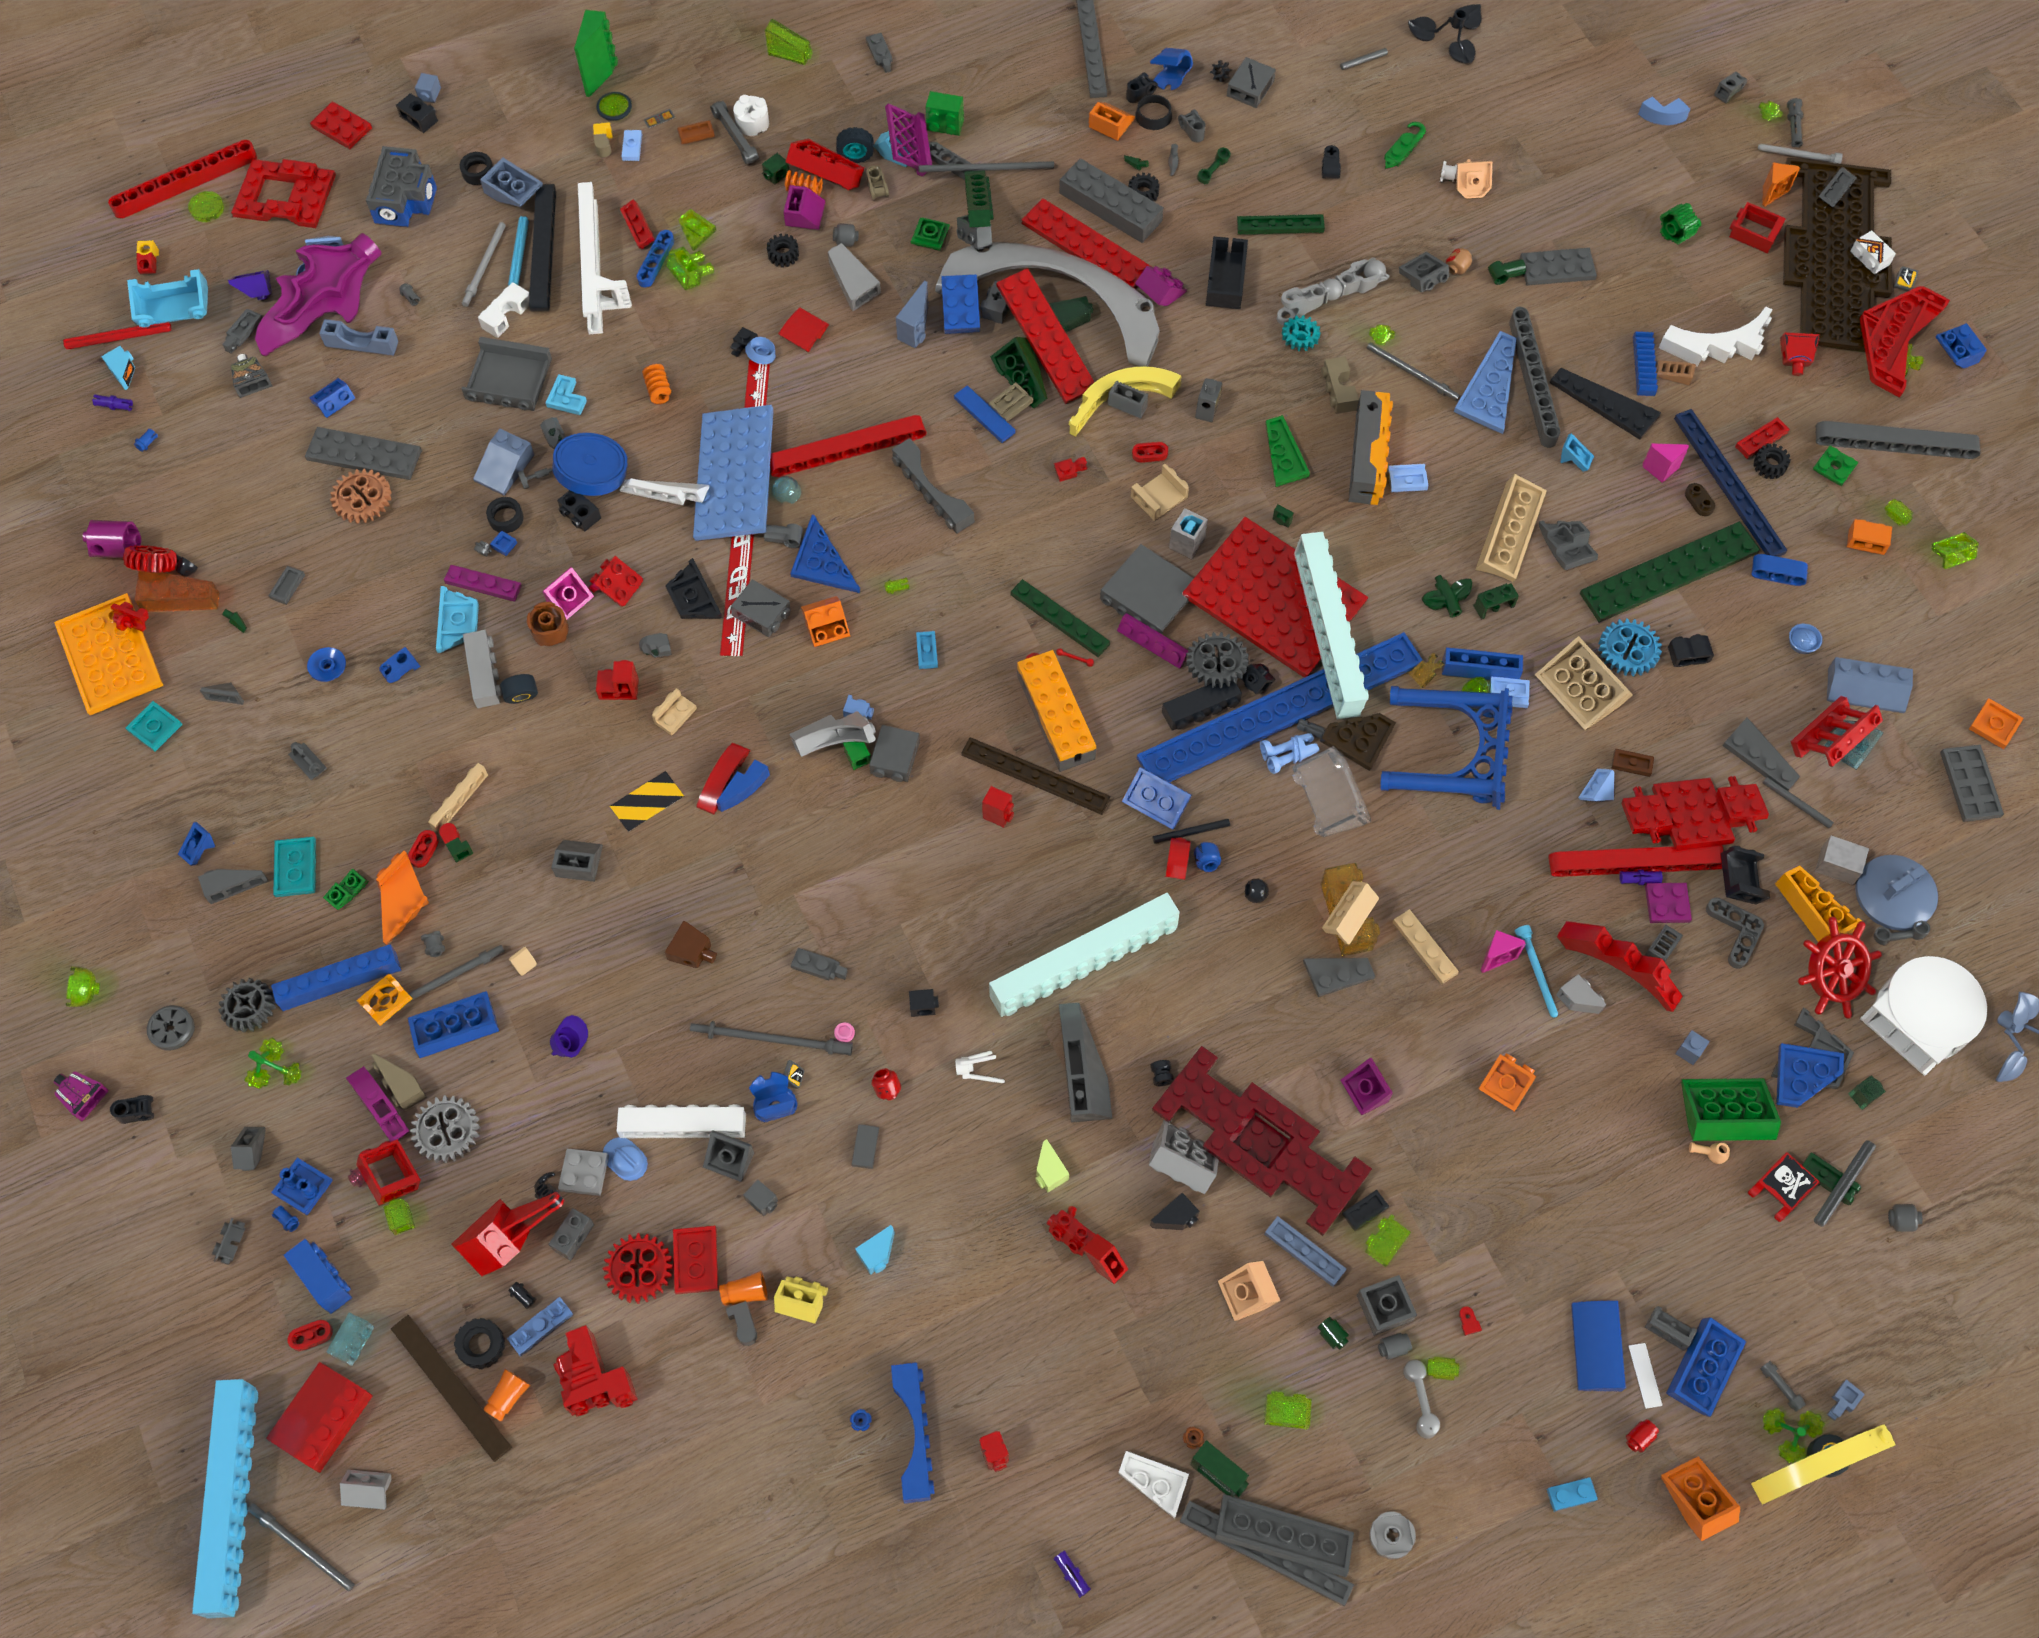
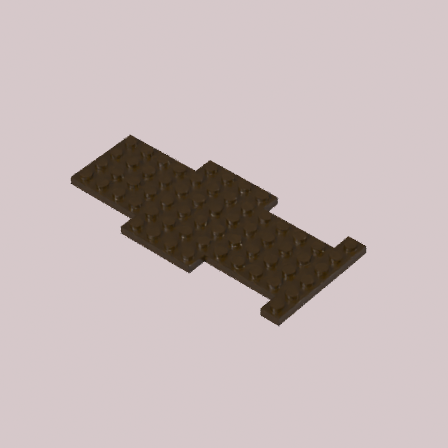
M1788 157L1786 164L1799 166L1800 170L1796 177H1803L1802 227L1786 225L1784 229L1783 285L1801 287L1800 333L1819 334L1817 346L1865 351L1860 317L1864 311L1874 307V296L1890 298L1892 294V262L1886 268L1873 274L1854 256L1851 249L1858 238L1870 231L1874 232V186L1889 188L1891 185V170ZM1841 167H1844L1856 176L1857 179L1837 204L1832 207L1821 199L1819 195ZM1878 236L1892 249V237Z

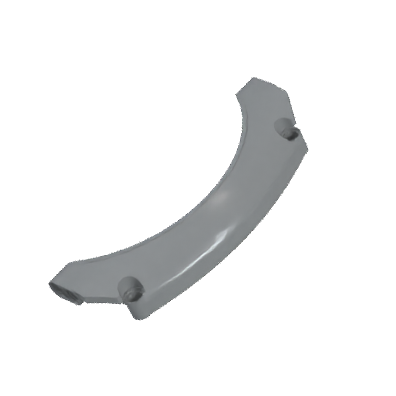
M992 242L991 245L985 246L989 250L983 253V249H975L974 246L951 253L942 269L935 288V292L942 294L941 276L977 274V280L985 276L1008 269L1040 268L1072 277L1095 292L1115 316L1125 340L1128 362L1138 367L1149 366L1160 333L1154 315L1153 303L1129 284L1093 263L1074 255L1045 247L1019 243ZM1144 306H1149L1150 310L1144 312L1142 311V308Z

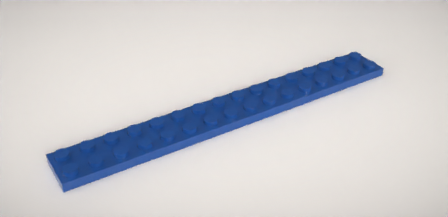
M1405 632L1356 654L1359 656L1360 672H1363V684L1367 690L1412 671L1424 663ZM1324 669L1139 753L1137 754V760L1142 768L1168 782H1172L1293 726L1301 719L1306 720L1334 706Z

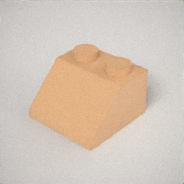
M1264 1261L1247 1263L1218 1280L1234 1321L1263 1311L1280 1301Z

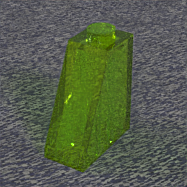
M770 20L765 29L768 55L805 65L812 56L810 41L778 21Z

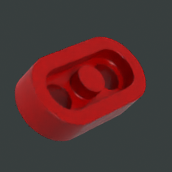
M1163 442L1139 443L1132 449V458L1139 463L1163 461L1168 456V446Z
M432 830L422 831L409 851L408 858L413 867L422 868L426 866L438 846L439 839ZM428 840H432L430 844H426Z
M325 1320L314 1321L292 1330L288 1335V1344L296 1351H304L327 1342L332 1337L333 1328ZM325 1329L324 1335L319 1336L320 1330ZM304 1337V1341L298 1344L299 1338Z

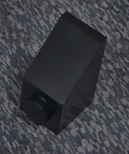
M1181 1193L1151 1219L1150 1226L1154 1229L1184 1230L1187 1226L1191 1228L1198 1222L1199 1219L1197 1217L1200 1211Z

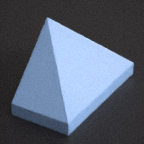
M324 236L305 240L306 245L316 244L335 247L344 245L341 237Z
M1597 769L1578 798L1587 801L1614 800V771Z

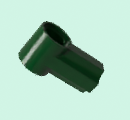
M1521 259L1507 263L1496 261L1488 267V271L1494 283L1501 285L1509 278L1524 275L1526 267L1524 260Z

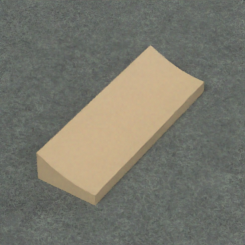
M1516 474L1506 482L1475 570L1491 573L1511 582L1516 580L1547 490Z

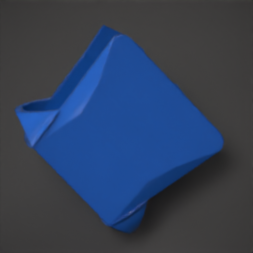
M1163 49L1160 54L1150 61V64L1164 66V70L1157 74L1153 81H1156L1158 87L1163 90L1167 85H1171V91L1177 89L1182 84L1186 73L1193 66L1190 52L1186 49Z
M771 1072L769 1079H764L760 1075L751 1083L749 1089L755 1096L753 1109L759 1121L765 1123L795 1113L797 1100L794 1093L788 1088V1076L778 1072ZM775 1101L780 1102V1103H777V1104H774V1105H771V1106H770V1104H771L772 1102H775Z

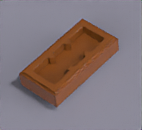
M710 120L677 128L682 144L715 137Z

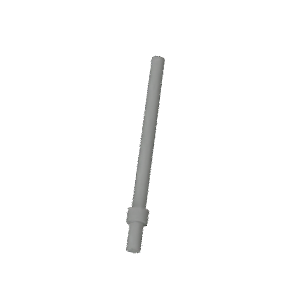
M503 222L499 223L471 284L465 290L466 294L461 303L465 307H468L472 297H475L477 293V286L506 227Z

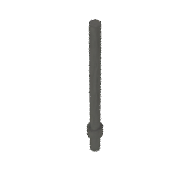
M1371 342L1367 345V349L1437 389V392L1441 395H1447L1455 401L1460 398V394L1449 389V386L1445 383H1439Z
M502 945L488 952L485 950L479 953L478 957L408 994L414 1000L474 967L490 962L493 957L505 952Z
M254 1503L249 1506L247 1511L259 1519V1523L266 1529L270 1528L348 1592L353 1589L355 1585L353 1582L275 1521L276 1517L271 1513H265Z

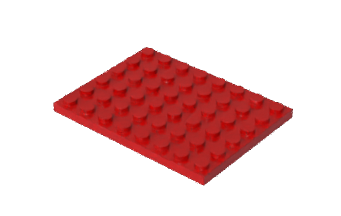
M1244 517L1183 591L1182 595L1187 597L1188 601L1305 678L1311 674L1321 661V656L1294 555L1296 549L1247 517ZM1337 577V586L1342 592L1341 601L1346 607V620L1351 622L1368 600V596Z

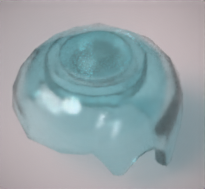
M782 476L776 479L771 489L773 497L780 503L787 501L793 504L800 498L802 493L799 483L790 476Z

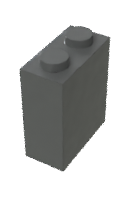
M882 725L869 764L870 774L879 778H892L896 782H908L920 744L919 733Z

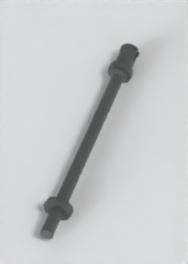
M711 1021L710 1026L694 1023L690 1025V1031L707 1033L709 1039H712L714 1035L824 1049L830 1055L838 1053L851 1056L853 1049L852 1042L835 1041L834 1038H830L827 1041L716 1027L715 1021Z

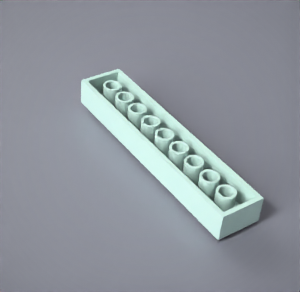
M1323 532L1301 534L1294 555L1336 718L1359 717L1369 698L1368 690L1364 688V675L1359 669V656L1355 654V641L1350 635V622L1346 620V607L1342 604V592L1337 586V573L1333 571V558L1328 552L1329 543L1325 539Z
M1167 892L990 982V999L1001 1017L1013 1015L1020 1007H1028L1036 999L1048 997L1054 990L1069 986L1071 981L1077 978L1078 980L1083 979L1089 972L1104 968L1106 963L1112 960L1114 962L1123 958L1124 954L1130 951L1131 953L1136 952L1142 945L1155 942L1163 934L1173 933L1177 928L1180 912Z

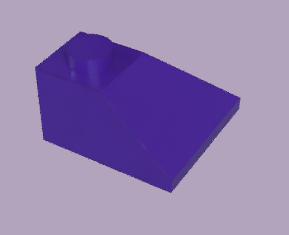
M268 270L233 276L228 280L230 285L251 298L257 297V300L266 299L272 293Z

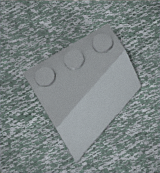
M1163 1120L1152 1145L1149 1166L1157 1172L1169 1175L1177 1182L1188 1185L1192 1190L1205 1194L1217 1176L1219 1159L1202 1148L1204 1143L1201 1140L1190 1138L1187 1130L1183 1127L1178 1129L1171 1124V1121L1168 1123L1166 1120Z

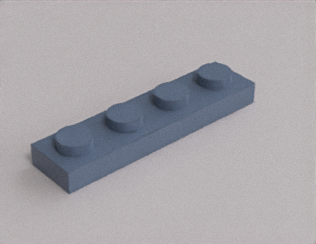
M1278 1216L1264 1234L1332 1287L1335 1286L1347 1270Z

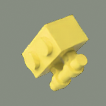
M787 1276L786 1280L781 1281L774 1296L775 1312L815 1324L823 1308V1295H827L828 1288L821 1286V1283H809L803 1281L800 1277L792 1278Z

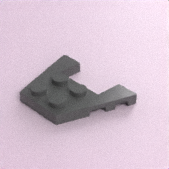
M1803 1008L1794 1026L1814 1035L1809 1048L1844 1053L1843 1074L1826 1086V1088L1837 1089L1854 1052L1834 1034L1831 1035L1819 1020L1816 1021L1809 1014L1810 1012ZM1778 1061L1771 1074L1774 1078L1778 1076Z

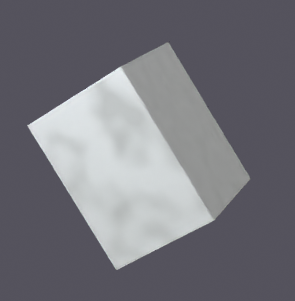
M1184 508L1171 528L1169 548L1192 559L1205 540L1208 519Z
M1831 835L1822 846L1815 872L1853 885L1863 873L1869 848Z

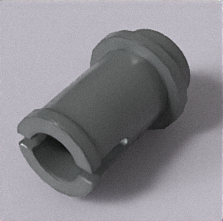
M404 283L400 286V294L405 296L412 306L418 304L415 299L420 302V297L413 291V287L410 284Z

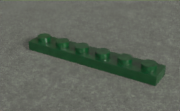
M1022 579L1011 590L1012 597L1095 656L1099 657L1110 645L1108 639Z

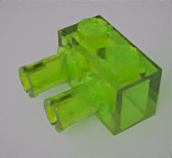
M683 246L669 251L667 268L684 290L699 286L703 276L714 273V267L710 262L702 266L697 264L705 260L701 250L689 254Z

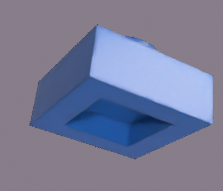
M501 531L490 545L494 550L507 556L516 546L517 540Z

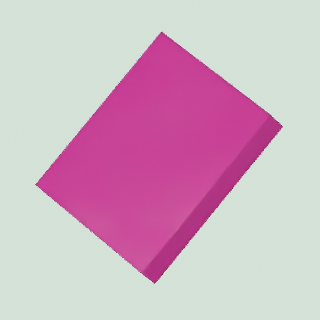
M1651 443L1642 464L1643 468L1663 483L1680 468L1689 445Z
M572 567L567 569L543 590L546 602H552L561 607L567 620L594 597Z
M1496 930L1488 946L1481 972H1487L1518 959L1526 944L1525 941Z

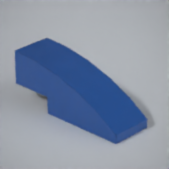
M754 760L745 774L737 771L716 801L718 810L723 812L752 795L769 777L768 766Z

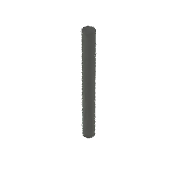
M1766 777L1763 781L1764 785L1827 828H1830L1834 823L1770 778Z

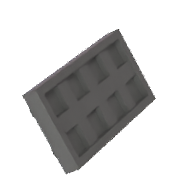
M1590 248L1521 253L1520 259L1524 260L1526 273L1524 274L1526 286L1595 280L1597 276Z
M1981 744L1942 749L1940 754L1962 821L2001 818L2004 813Z

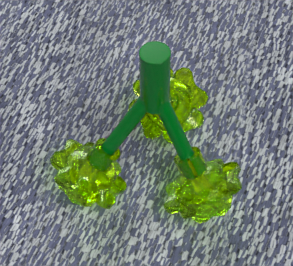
M273 1037L269 1040L264 1039L262 1046L259 1047V1051L262 1052L261 1055L255 1051H250L248 1057L256 1062V1068L253 1071H247L244 1081L248 1083L249 1087L261 1089L262 1086H267L271 1075L267 1074L268 1071L266 1069H261V1065L266 1064L279 1070V1073L283 1075V1084L289 1086L291 1083H297L301 1078L300 1064L293 1062L291 1066L285 1067L272 1063L274 1060H280L284 1049L281 1048L282 1043L276 1041Z
M1779 1408L1767 1410L1763 1416L1764 1430L1772 1435L1775 1432H1781V1429H1787L1794 1435L1793 1441L1786 1440L1784 1444L1779 1445V1456L1790 1464L1806 1458L1804 1454L1805 1448L1798 1444L1799 1437L1805 1434L1812 1438L1822 1435L1825 1422L1821 1420V1415L1814 1414L1811 1410H1808L1806 1414H1800L1798 1428H1794L1785 1423V1414L1780 1412Z

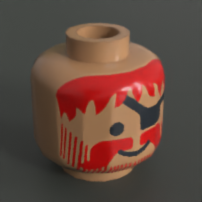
M1464 248L1455 249L1446 259V264L1449 265V272L1453 275L1464 274L1472 264L1471 253Z

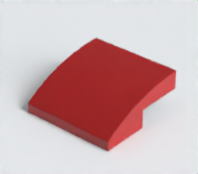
M798 308L778 334L809 353L817 338L821 339L829 324L806 310Z

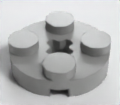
M1391 1511L1381 1514L1373 1521L1369 1537L1372 1547L1379 1556L1387 1559H1399L1412 1549L1416 1534L1414 1526L1409 1519L1407 1520L1398 1512ZM1389 1529H1393L1394 1533H1398L1395 1542H1392L1386 1536L1389 1533Z

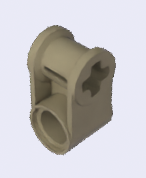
M876 165L870 166L867 169V184L871 199L875 200V198L881 196L889 197L887 183L884 180L881 168Z

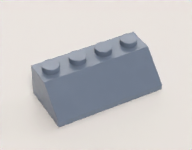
M1835 657L1828 667L1827 701L1834 702L1840 696L1847 697L1849 705L1867 708L1878 705L1880 710L1899 713L1906 712L1913 687V669Z

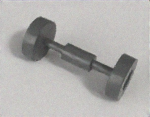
M544 468L525 477L522 470L518 472L523 488L527 489L529 488L527 480L547 476L550 472H553V469Z

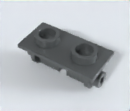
M294 742L291 744L292 752L288 755L310 780H313L327 769L305 743Z
M231 1218L229 1223H224L220 1233L224 1235L221 1243H216L212 1255H215L214 1262H216L217 1258H221V1263L229 1265L230 1261H233L238 1246L230 1243L231 1241L240 1243L246 1229L244 1228L245 1223L237 1221L236 1224H233L234 1218Z

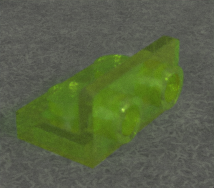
M1963 532L1932 543L1931 550L1943 558L1942 567L1948 569L1975 559L1979 543Z
M1392 1214L1388 1219L1384 1217L1377 1226L1380 1229L1376 1235L1372 1233L1365 1243L1368 1245L1365 1252L1385 1267H1387L1411 1233L1395 1221V1216Z

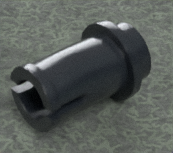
M515 1282L508 1292L511 1297H515L528 1309L534 1304L536 1298L523 1287V1283Z

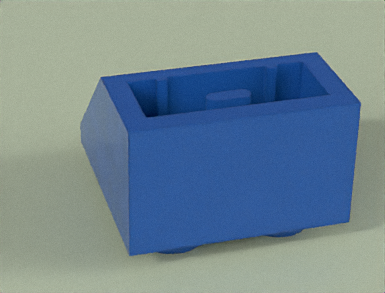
M1967 323L1936 335V339L1954 363L1962 368L1979 363L1987 351Z

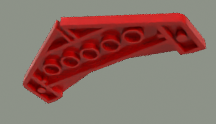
M1918 286L1862 313L1860 324L1869 377L1873 384L1899 398L1901 397L1907 382L1905 380L1908 342L1947 307L1949 299L1924 286Z

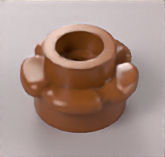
M1189 1427L1186 1433L1183 1434V1442L1190 1449L1201 1447L1204 1444V1433L1199 1428Z

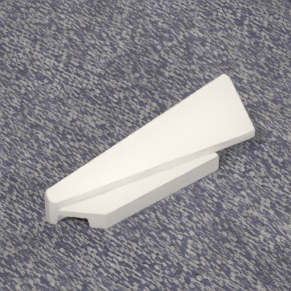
M631 478L624 480L620 487V492L683 505L686 499L702 503L709 485L646 481Z

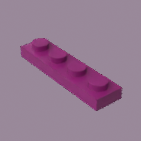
M450 565L444 578L445 584L513 602L516 601L522 587L520 582L455 565Z
M1129 614L1123 615L1117 629L1119 633L1177 668L1183 667L1188 653L1187 649Z

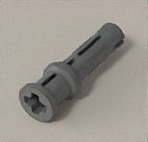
M1793 98L1787 102V108L1789 109L1787 118L1791 125V146L1795 148L1803 144L1801 119L1803 118L1801 107L1803 101L1799 98Z

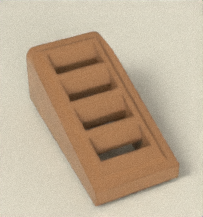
M1658 360L1656 367L1657 377L1690 385L1696 364Z

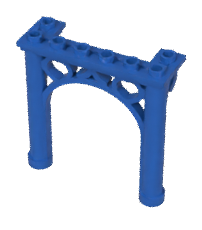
M1391 686L1390 705L1452 708L1462 711L1475 723L1479 732L1480 742L1473 760L1460 771L1452 774L1382 771L1381 790L1398 789L1463 793L1473 795V800L1478 803L1492 802V807L1500 810L1501 802L1505 803V782H1502V776H1506L1507 765L1503 764L1504 759H1508V747H1505V741L1509 742L1510 730H1506V726L1511 724L1513 696H1509V688H1505V691L1501 690V693L1404 689L1399 686ZM1471 708H1475V709H1479V710H1478L1477 713H1475ZM1483 715L1484 717L1494 718V721L1490 724H1484L1480 718ZM1498 726L1497 739L1492 738L1488 731H1492ZM1491 749H1496L1495 762L1491 757L1486 756L1487 752ZM1485 762L1490 765V771L1486 774H1480L1475 767ZM1470 772H1472L1473 776L1475 777V778H1463V777H1465L1466 775H1468Z

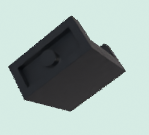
M1731 846L1728 850L1721 853L1725 895L1727 898L1755 905L1770 899V891L1761 889L1759 885L1757 862L1764 859V854L1755 850H1747L1740 846Z

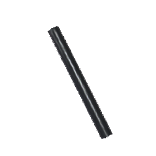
M1229 819L1219 820L1155 835L1152 838L1154 844L1169 841L1171 838L1176 839L1230 826Z

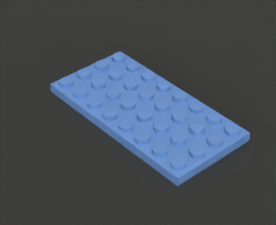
M772 405L702 414L697 484L709 485V489L703 502H696L693 531L695 541L766 533L773 425Z

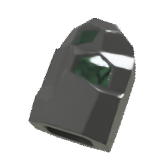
M551 417L540 424L544 437L551 448L555 449L557 444L566 438L557 418Z
M667 634L648 635L639 642L640 651L646 655H651L654 658L672 655Z

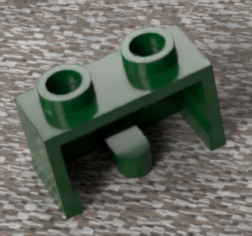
M1506 583L1479 593L1473 606L1482 620L1485 619L1488 608H1491L1493 612H1498L1499 604L1508 602L1509 606L1514 608L1519 595L1512 583Z

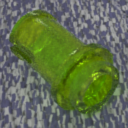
M907 577L885 582L886 592L893 594L896 591L909 589V584L901 585L908 582Z

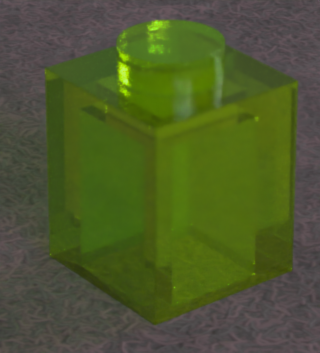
M404 1199L392 1200L389 1202V1205L383 1207L389 1229L394 1235L416 1228L409 1204Z

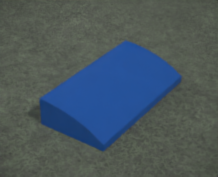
M487 991L408 1017L414 1048L419 1058L499 1032Z
M1618 1301L1571 1303L1578 1391L1622 1392L1626 1389Z
M1711 1317L1702 1319L1666 1394L1687 1407L1707 1417H1711L1746 1341Z

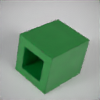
M864 742L843 743L844 752L853 770L870 764V753Z

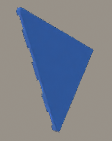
M812 515L791 570V577L860 593L859 585L853 579L852 574L843 563L839 553L828 539L827 534L818 523L815 515Z

